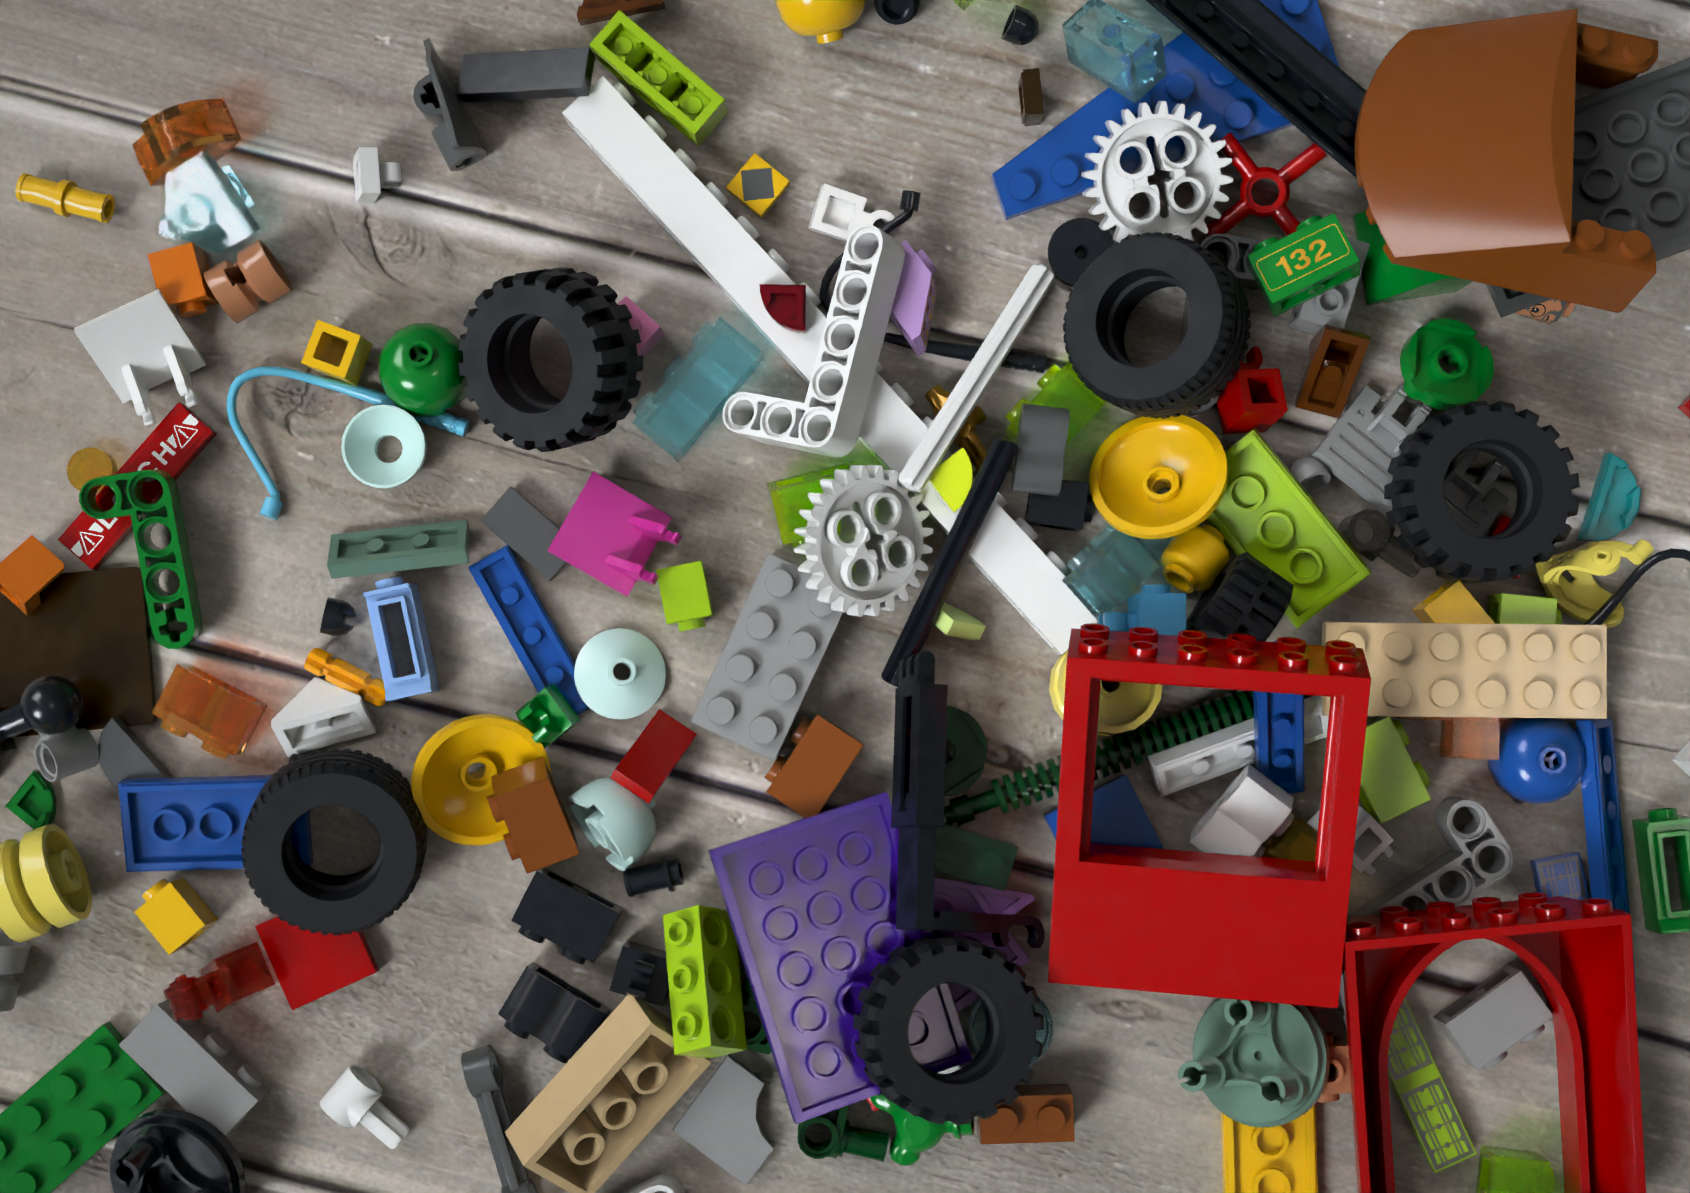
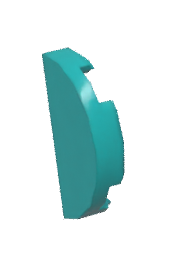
M1610 452L1605 453L1577 540L1597 542L1615 537L1622 530L1631 526L1640 510L1642 493L1640 486L1637 487L1635 477L1629 470L1627 462Z

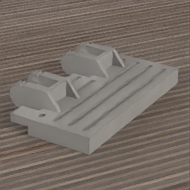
M1403 383L1391 393L1376 415L1371 410L1380 400L1381 396L1369 386L1363 387L1311 454V457L1323 463L1327 470L1386 517V512L1393 511L1392 499H1384V486L1392 483L1393 475L1387 472L1391 459L1400 455L1402 451L1399 449V445L1406 436L1417 431V426L1424 422L1432 410V407L1422 402L1412 410L1410 417L1404 425L1394 419L1392 415L1408 397L1404 391ZM1475 449L1459 454L1447 470L1444 477L1443 494L1446 507L1454 521L1468 533L1477 537H1483L1509 499L1493 487L1484 499L1480 500L1502 471L1504 464L1498 459L1488 462L1481 470V474L1475 482L1471 481L1464 473L1479 455L1480 450Z

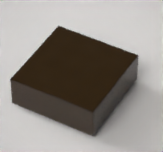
M1039 68L1023 69L1018 81L1021 121L1024 126L1040 125L1044 114Z

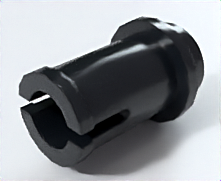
M665 855L662 858L663 861L636 866L623 871L628 896L634 897L638 894L668 888L670 892L676 891V886L684 884L679 858L670 859L669 855Z

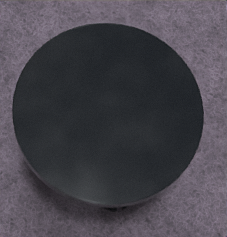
M161 1109L145 1113L136 1118L118 1137L110 1161V1179L114 1193H245V1173L239 1155L233 1145L211 1123L185 1111Z

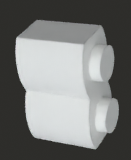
M1249 764L1192 829L1189 842L1202 852L1261 857L1265 851L1262 843L1272 834L1277 837L1281 836L1293 821L1294 814L1291 811L1294 798Z

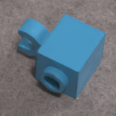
M1170 585L1142 586V593H1137L1127 598L1128 613L1104 612L1103 615H1098V624L1108 626L1110 628L1109 631L1129 632V629L1133 627H1149L1156 629L1158 634L1178 636V632L1186 630V593H1171Z

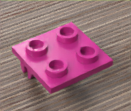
M593 471L547 552L628 597L636 581L647 582L651 585L656 584L659 576L654 572L650 573L644 570V566L658 541L678 545L682 536L677 532L673 533L666 529L672 519L671 516Z

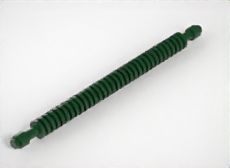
M1243 690L1234 691L1235 699L1231 693L1223 695L1224 703L1220 697L1212 699L1213 708L1209 701L1201 703L1202 712L1198 705L1190 707L1191 716L1186 709L1179 711L1180 721L1175 713L1168 715L1169 725L1164 717L1157 719L1158 729L1153 721L1146 723L1147 733L1142 725L1135 729L1136 737H1134L1131 730L1123 732L1125 741H1123L1118 733L1112 736L1114 745H1112L1108 737L1102 739L1103 749L1100 748L1098 742L1096 747L1094 781L1099 780L1097 770L1105 778L1110 776L1108 766L1116 774L1121 772L1119 762L1127 770L1132 768L1130 758L1138 766L1143 764L1141 754L1149 762L1148 756L1153 755L1152 750L1158 753L1165 750L1164 746L1166 749L1176 746L1175 742L1177 745L1187 742L1186 738L1188 741L1197 739L1198 735L1202 737L1208 735L1209 731L1213 733L1221 730L1220 726L1224 729L1232 726V724L1235 725L1243 722V720L1246 721L1254 718L1253 691H1245V694ZM1304 695V699L1312 697L1313 695ZM1061 755L1057 756L1059 763L1057 766L1053 758L1046 760L1048 767L1046 770L1042 762L1035 764L1037 771L1035 774L1031 766L1024 768L1025 778L1017 770L1013 772L1014 782H1011L1009 775L1006 774L1001 776L1003 786H1000L998 779L995 778L990 780L992 790L970 798L965 794L949 800L950 805L944 807V815L948 825L957 822L958 826L974 821L976 820L974 815L996 807H1000L1002 814L1009 813L1007 803H1011L1014 810L1020 809L1018 801L1020 798H1022L1025 806L1031 805L1029 796L1033 794L1036 802L1042 801V790H1044L1047 798L1053 797V786H1055L1059 794Z

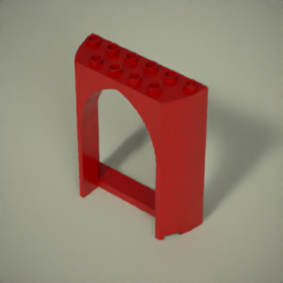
M1527 892L1519 894L1518 900L1501 902V899L1497 897H1478L1472 899V905L1455 906L1452 902L1436 901L1427 903L1426 909L1408 911V908L1404 906H1386L1379 909L1380 914L1354 916L1347 921L1342 965L1358 1193H1395L1388 1085V1051L1394 1021L1399 1008L1418 976L1439 955L1463 940L1483 938L1505 946L1520 958L1536 978L1544 993L1550 1012L1554 1016L1552 1020L1556 1041L1564 1193H1646L1631 914L1613 908L1612 900L1591 898L1580 900L1560 896L1547 897L1545 893Z

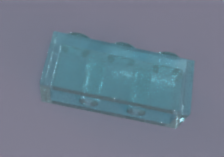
M719 317L714 325L708 321L699 329L691 341L695 348L685 360L680 356L677 357L662 376L666 380L665 384L655 395L652 392H648L633 410L637 417L632 424L677 462L681 460L720 413L726 401L740 389L765 358L762 350L722 317Z

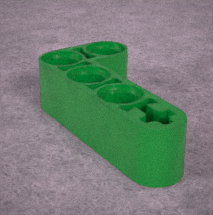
M142 470L89 480L82 486L79 493V503L82 510L88 516L95 519L131 516L151 629L155 640L161 646L168 649H178L194 642L201 634L203 621L179 490L175 479L163 470ZM151 477L157 479L163 488L161 499L154 504L147 501L142 493L144 482ZM103 485L109 486L116 496L114 506L108 511L101 509L96 502L97 490ZM157 523L166 525L171 532V542L165 549L157 547L151 540V530ZM164 569L174 571L180 579V586L174 594L165 592L159 584V576ZM183 598L184 605L176 608L173 606L164 610L163 603H171ZM175 618L178 622H186L187 630L180 633V637L177 631H170L168 628V623L173 622Z

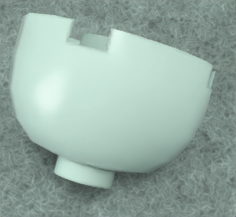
M610 777L595 779L568 797V801L574 803L569 807L571 813L583 833L595 848L602 845L612 852L605 859L618 870H627L649 850L656 833V820L651 811L656 806L654 799L648 804Z

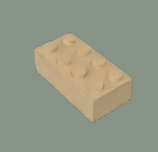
M627 995L505 1131V1134L522 1165L570 1193H595L712 1062L709 1058L674 1055L672 1020L640 998Z

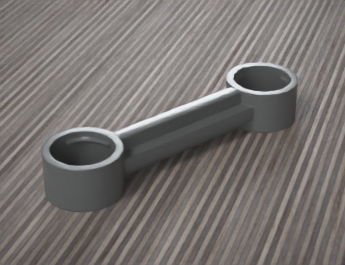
M489 1044L463 1052L461 1063L464 1078L469 1092L476 1098L501 1181V1193H538L533 1180L528 1178L526 1168L522 1165L505 1134V1131L512 1125V1121L502 1090V1072L494 1048Z

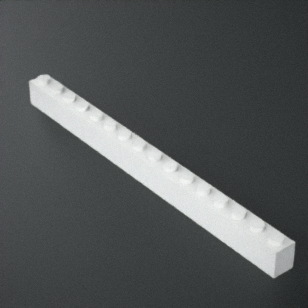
M604 76L600 77L590 87L589 96L578 97L562 112L568 125L809 385L826 322V317L817 308L821 300L806 283L802 282L800 284L806 285V334L787 330L770 317L763 305L759 284L796 285L786 274L790 270L789 265L773 248L767 253L755 241L760 236L759 233L744 216L741 215L735 219L724 206L729 201L712 182H709L706 186L702 184L693 174L698 169L695 163L682 149L679 148L674 153L663 141L667 136L666 132L650 115L644 120L632 108L637 103L636 100L620 82L612 86ZM878 362L858 439L887 470L898 471L899 477V474L933 421L928 416L922 421L909 408L914 401L898 383H894L890 387L878 374L883 370ZM843 381L840 383L837 393L840 391ZM947 450L939 465L953 455L949 450ZM971 463L973 473L976 470V468ZM929 481L920 492L909 490L908 493L922 494L923 497L919 505L923 510L930 511L929 516L948 536L961 507L953 513ZM997 492L967 557L1057 655H1062L1068 650L1071 628L1080 629L1081 625L1096 624L1098 622V615H1101L1096 608L1101 603L1083 584L1076 588L1065 577L1070 571L1069 568L1053 551H1050L1047 555L1041 551L1034 543L1038 538L1036 532L1021 517L1014 521L1005 512L1003 507L1007 502Z

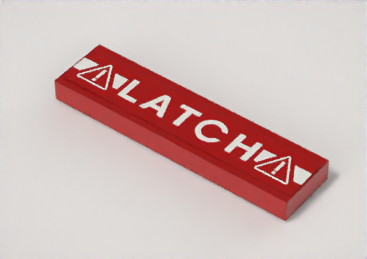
M178 402L116 474L142 470H163L169 473L176 481L217 433L188 407ZM151 477L144 482L142 493L147 501L154 504L162 497L163 488L157 479ZM106 485L96 495V502L101 509L108 511L116 502L114 491ZM82 511L59 537L58 541L90 569L98 570L133 530L131 516L95 519Z

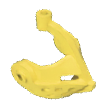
M1643 539L1638 540L1634 545L1621 541H1592L1575 549L1553 555L1546 562L1536 563L1535 568L1541 586L1544 587L1549 598H1557V607L1571 617L1585 623L1613 595L1601 588L1593 579L1592 574L1606 576L1614 573L1620 567L1621 556L1628 558L1635 565H1640L1654 552V549L1649 542ZM1565 570L1574 577L1571 583L1562 576ZM1621 602L1602 625L1612 628L1622 622L1624 608Z

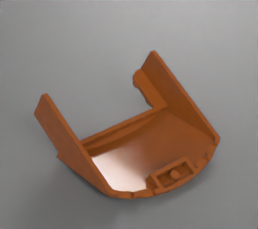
M1578 8L1416 29L1408 32L1388 52L1376 70L1363 97L1355 133V166L1358 187H1364L1369 204L1365 211L1370 225L1377 224L1386 242L1382 249L1391 263L1615 313L1622 312L1656 274V253L1650 238L1639 230L1624 232L1602 227L1593 220L1587 219L1581 222L1572 220L1575 83L1578 82L1607 89L1636 78L1639 73L1648 71L1658 58V40L1577 22Z

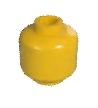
M1203 524L1201 527L1196 526L1185 533L1174 536L1160 558L1164 568V578L1173 587L1184 593L1190 594L1194 591L1201 592L1210 589L1230 559L1222 533L1213 526Z

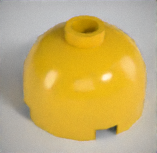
M775 0L780 17L787 27L800 36H816L817 44L843 39L842 29L857 22L863 13L866 0Z

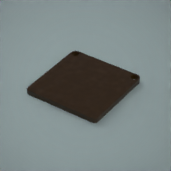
M140 567L62 573L39 593L41 605L29 616L24 614L1 593L0 705L3 711L20 704L22 693L32 681L42 676L57 675L72 681L81 692L83 711L80 719L75 724L77 729H104L111 718L116 715L127 726L149 725L156 722L157 711L148 607ZM30 729L14 737L39 735V733Z

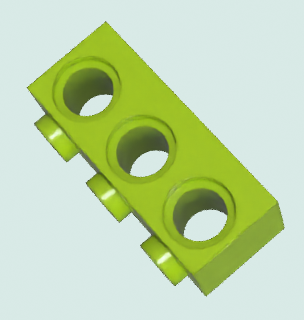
M618 10L589 44L598 63L697 147L703 143L728 114L725 99L622 11Z
M695 905L663 915L674 1055L711 1059L747 1050L737 941L727 910Z

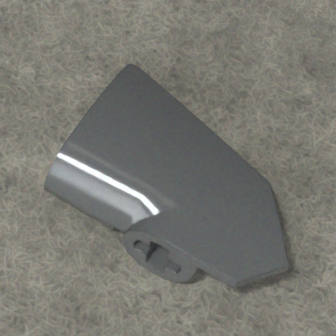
M428 38L423 43L430 74L418 81L414 88L413 98L416 106L426 119L438 125L433 129L432 136L450 171H458L477 163L487 155V152L457 95V90L437 51ZM435 93L437 94L440 108H436L432 104L433 101L430 97Z

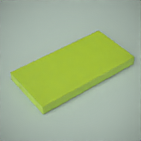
M1256 428L1225 451L1229 471L1227 487L1219 505L1207 519L1222 533L1225 541L1237 556L1247 552L1293 584L1291 601L1284 614L1298 628L1369 576L1371 570Z

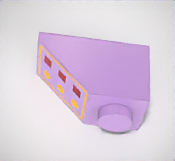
M904 240L901 242L905 251L904 264L889 318L916 354L920 356L926 351L937 295L932 275L937 270L923 249L915 252L909 243Z

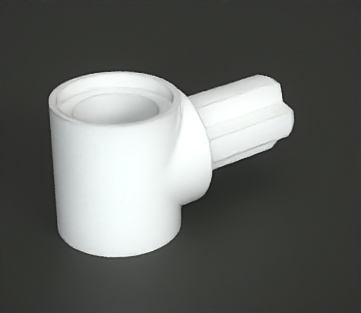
M353 1064L345 1070L319 1102L323 1111L338 1124L346 1128H352V1126L355 1128L360 1122L390 1149L396 1148L410 1131L409 1127L378 1101L382 1096V1088L377 1080L367 1071Z

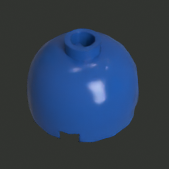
M1510 718L1498 728L1500 731L1496 734L1494 742H1490L1487 751L1488 769L1496 785L1517 800L1530 804L1552 803L1569 795L1581 782L1586 766L1585 749L1577 731L1560 718Z

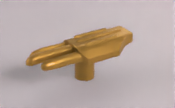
M939 384L924 394L932 406L935 416H937L951 394ZM975 406L954 439V443L960 449H965L970 462L974 465L976 471L979 472L988 452L976 435L975 430L978 425L986 421V415L981 407Z

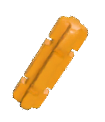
M313 648L308 654L304 664L305 670L322 677L325 675L326 681L359 696L364 695V700L375 706H384L387 702L383 680L379 678L371 679V674L340 658L332 659L333 655L321 648Z

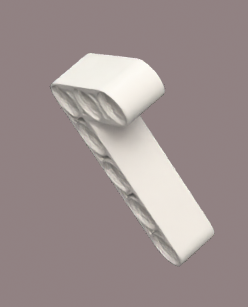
M870 224L855 228L846 242L805 402H796L749 392H737L726 401L723 407V421L729 430L761 443L830 457H843L854 449L858 440L904 264L905 251L903 245L898 240ZM878 247L876 254L873 256L874 251ZM867 291L865 298L861 301L862 296ZM855 336L853 344L849 347L852 338ZM843 381V385L840 391L837 393L838 387L840 383ZM831 426V431L826 437L827 430Z

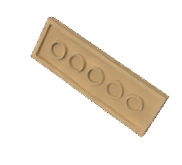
M1322 623V646H1326V642L1331 640H1342L1354 643L1356 648H1363L1371 676L1368 716L1607 719V625ZM1322 696V716H1329L1331 697Z

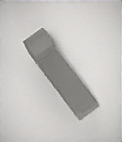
M1460 797L1444 799L1436 808L1434 821L1451 850L1354 911L1347 918V921L1354 916L1380 914L1379 909L1382 907L1400 906L1401 902L1409 896L1416 898L1417 910L1426 909L1427 903L1436 901H1447L1454 903L1455 906H1461L1510 873L1513 867L1512 851L1480 803ZM1465 807L1469 813V822L1464 829L1457 831L1453 825V815L1459 808ZM1490 846L1494 852V861L1489 868L1482 870L1478 864V855L1483 848ZM1452 871L1456 878L1455 887L1450 893L1442 894L1439 889V880L1445 872Z

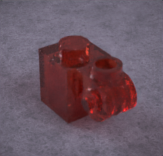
M258 942L213 959L199 970L201 976L198 978L195 976L187 978L186 974L176 977L175 981L169 984V988L163 991L165 999L170 1002L169 1008L173 1011L172 1016L175 1021L183 1019L185 1022L192 1019V1022L203 1018L202 1013L207 1011L209 1007L214 1006L217 1013L259 996L274 986L275 982Z

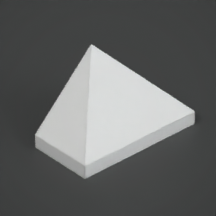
M314 677L271 720V728L287 757H290L292 754H301L376 733V726L361 696L318 677Z

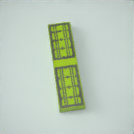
M1404 998L1394 1021L1390 1037L1388 1078L1430 1169L1437 1173L1477 1153Z

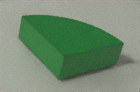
M33 770L5 807L34 830L53 824L56 814V796L51 782L43 777L40 770Z

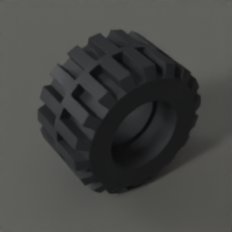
M1245 552L1231 560L1211 588L1205 591L1186 620V630L1201 631L1207 634V638L1227 639L1229 634H1248L1256 637V641L1266 642L1288 608L1292 597L1293 584Z

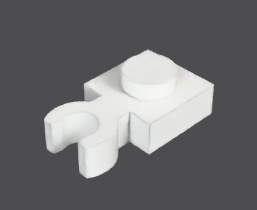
M824 183L821 185L808 229L847 242L849 235L855 228L866 224L873 225L876 220L888 223L895 216L886 210H876L872 213L865 212L864 207L867 198Z

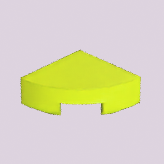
M961 448L940 464L929 479L931 485L953 513L963 505L972 485V466L965 449Z

